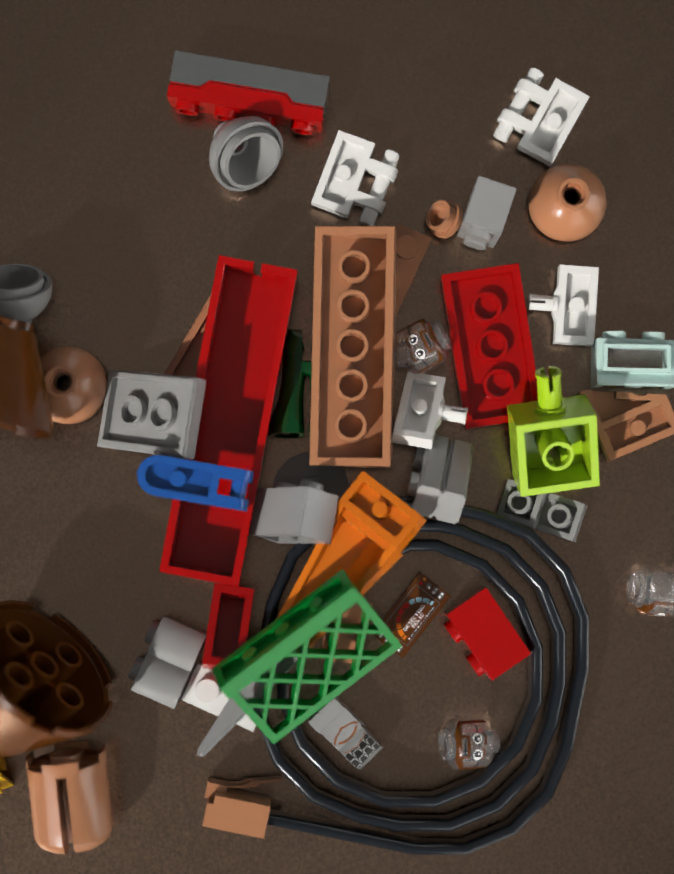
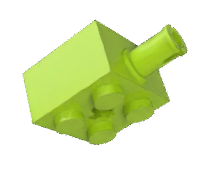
M548 366V375H545L544 367L535 371L538 401L507 405L512 475L521 497L600 486L597 414L586 394L562 397V372L558 367Z

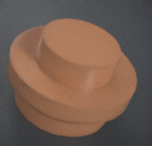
M453 200L436 201L427 212L426 224L433 235L442 239L448 238L459 229L463 219V210Z

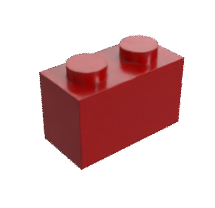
M214 583L202 661L203 669L212 670L214 666L247 642L254 588Z
M479 587L444 611L449 619L443 624L456 644L462 640L471 652L466 656V659L478 677L485 673L493 681L531 655V652L486 587Z

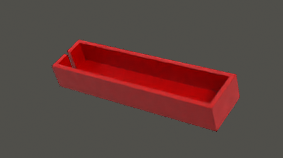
M218 255L196 372L197 378L206 380L195 456L192 461L254 471L253 482L248 483L245 498L249 499L248 510L240 511L173 499L159 572L239 587L294 301L298 270L262 263V276L255 275L256 267L253 261ZM220 478L218 494L229 496L232 480Z

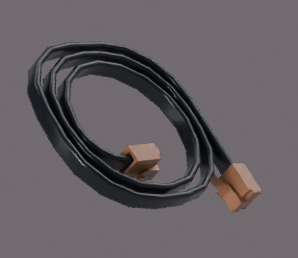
M397 496L412 508L414 497ZM469 505L463 506L461 517L480 520L524 539L557 573L574 616V666L558 744L540 787L507 820L462 839L409 838L270 809L271 797L230 789L255 788L260 783L281 782L282 776L244 778L240 781H226L209 777L204 796L208 801L202 826L264 839L266 827L271 825L412 855H468L516 835L553 798L574 748L589 674L590 616L570 567L533 529L483 508ZM426 520V523L418 532H442L457 535L499 553L534 588L551 631V682L543 720L525 763L491 797L448 815H397L359 807L317 789L282 753L279 743L273 744L260 730L272 763L311 803L358 823L396 831H453L501 811L538 774L558 726L566 688V630L549 587L543 578L509 544L462 524H451L440 520ZM412 539L401 553L436 551L477 569L508 600L528 649L531 652V655L528 656V696L510 739L482 766L486 768H480L475 774L432 792L382 791L344 775L306 738L301 724L291 731L297 749L333 786L381 807H438L484 788L523 749L543 701V646L524 598L487 560L438 539ZM297 543L287 552L268 596L260 631L275 621L278 604L298 558L313 544ZM358 603L354 604L342 616L341 623L360 624L363 609ZM339 633L336 649L355 650L358 633ZM326 634L322 638V649H327L329 638H326ZM334 659L333 662L337 660L352 664L353 659ZM277 683V699H290L289 683ZM282 709L284 717L286 718L288 709ZM267 715L266 721L272 727L269 717Z

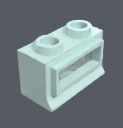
M624 331L602 332V338H596L594 345L591 347V388H600L602 386H624L627 389H637L646 386L660 387V390L674 388V340H665L664 332L641 333V339H626V332Z

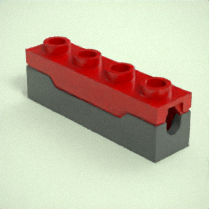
M175 50L167 98L170 106L175 107L176 112L189 116H197L198 112L214 114L213 117L220 121L245 116H256L263 118L274 126L290 127L291 132L300 135H312L313 131L322 132L323 117H325L330 89L329 76Z

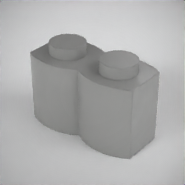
M167 615L163 616L160 622L153 620L144 642L150 644L144 659L141 657L136 658L128 676V679L134 681L131 690L175 709L203 649L207 633Z

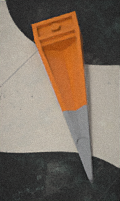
M362 471L338 500L331 543L315 545L277 618L342 569L350 577L361 594L364 595L403 556L401 552L426 523V519L374 478ZM318 632L309 639L308 648H312L327 632ZM298 657L283 658L276 664L275 673H287L297 663ZM252 682L240 692L245 698H262L265 682ZM232 698L228 700L197 750L198 756H205L246 715Z

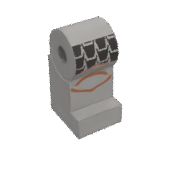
M335 697L308 718V723L359 770L383 748L380 742L367 730L365 724L338 697Z

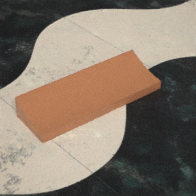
M315 226L310 466L393 469L397 233L395 226Z

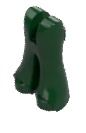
M289 329L283 354L281 387L277 405L270 422L269 437L280 439L304 437L305 378H309L310 418L308 436L310 438L312 361H302V351H305L304 342L302 341V330Z

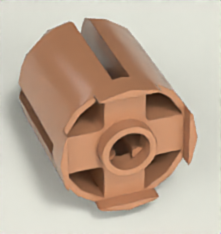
M88 740L67 741L54 744V751L34 758L33 750L26 755L34 839L39 847L55 854H68L69 843H73L76 853L90 851L104 843L110 837L114 826L105 744L99 750L90 748Z

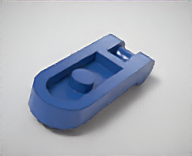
M152 455L146 458L138 468L137 481L140 487L146 493L153 496L240 511L248 510L249 499L245 498L248 483L253 482L254 471L163 455ZM220 478L232 480L229 496L218 494Z

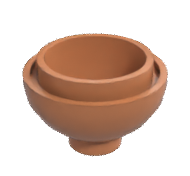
M577 164L556 165L544 171L534 182L528 199L529 213L536 227L546 236L564 242L580 240L590 235L599 226L606 211L605 189L600 179L586 167ZM574 191L578 195V202L576 204L568 203L564 198L565 192Z
M73 346L58 347L40 357L53 421L61 424H76L95 415L104 403L108 382L105 369L100 361L88 351ZM61 376H68L71 379V385L65 391L57 387V381Z

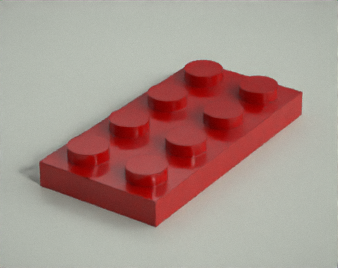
M519 263L442 274L441 284L460 404L462 408H468L464 429L508 423L507 405L538 401L537 378L535 377L536 367Z

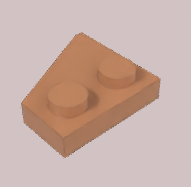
M583 390L577 393L578 395L586 394L597 414L598 442L607 462L674 434V411L666 394H635L632 392H602Z

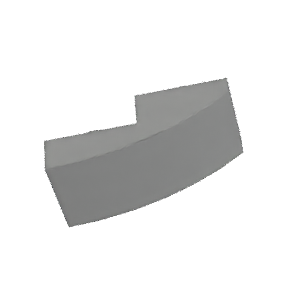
M508 479L497 514L521 525L576 543L587 505L552 493L521 497L515 481Z

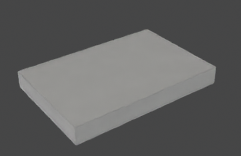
M109 370L97 447L194 460L206 380L197 377Z

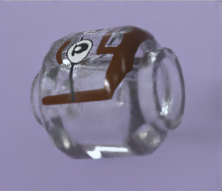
M422 317L399 329L395 334V361L400 369L408 367L412 373L422 375L444 364L449 357L448 350L452 348V343L439 320L433 322L427 317Z
M645 564L630 575L627 583V597L637 612L649 616H674L673 566Z
M483 717L450 719L445 728L439 731L438 735L440 757L443 761H447L454 770L486 768L490 765L494 754H497L500 748L498 732L492 730L489 722Z

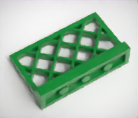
M342 569L214 666L212 670L219 689L229 700L232 698L265 736L275 744L400 649L402 644ZM358 603L363 609L360 624L341 623L342 614ZM369 618L372 620V622H373L375 625H373V624H368V623H369ZM318 632H330L327 649L308 648L309 639ZM358 633L355 650L336 649L338 634ZM366 634H383L388 640L376 650H363ZM285 657H298L295 673H275L276 664ZM306 658H325L323 673L303 674ZM334 659H353L351 669L345 674L331 675ZM252 682H265L262 698H245L240 691ZM273 683H293L290 699L270 698ZM301 683L320 684L319 693L312 699H298ZM268 708L288 709L287 717L274 728L266 721Z

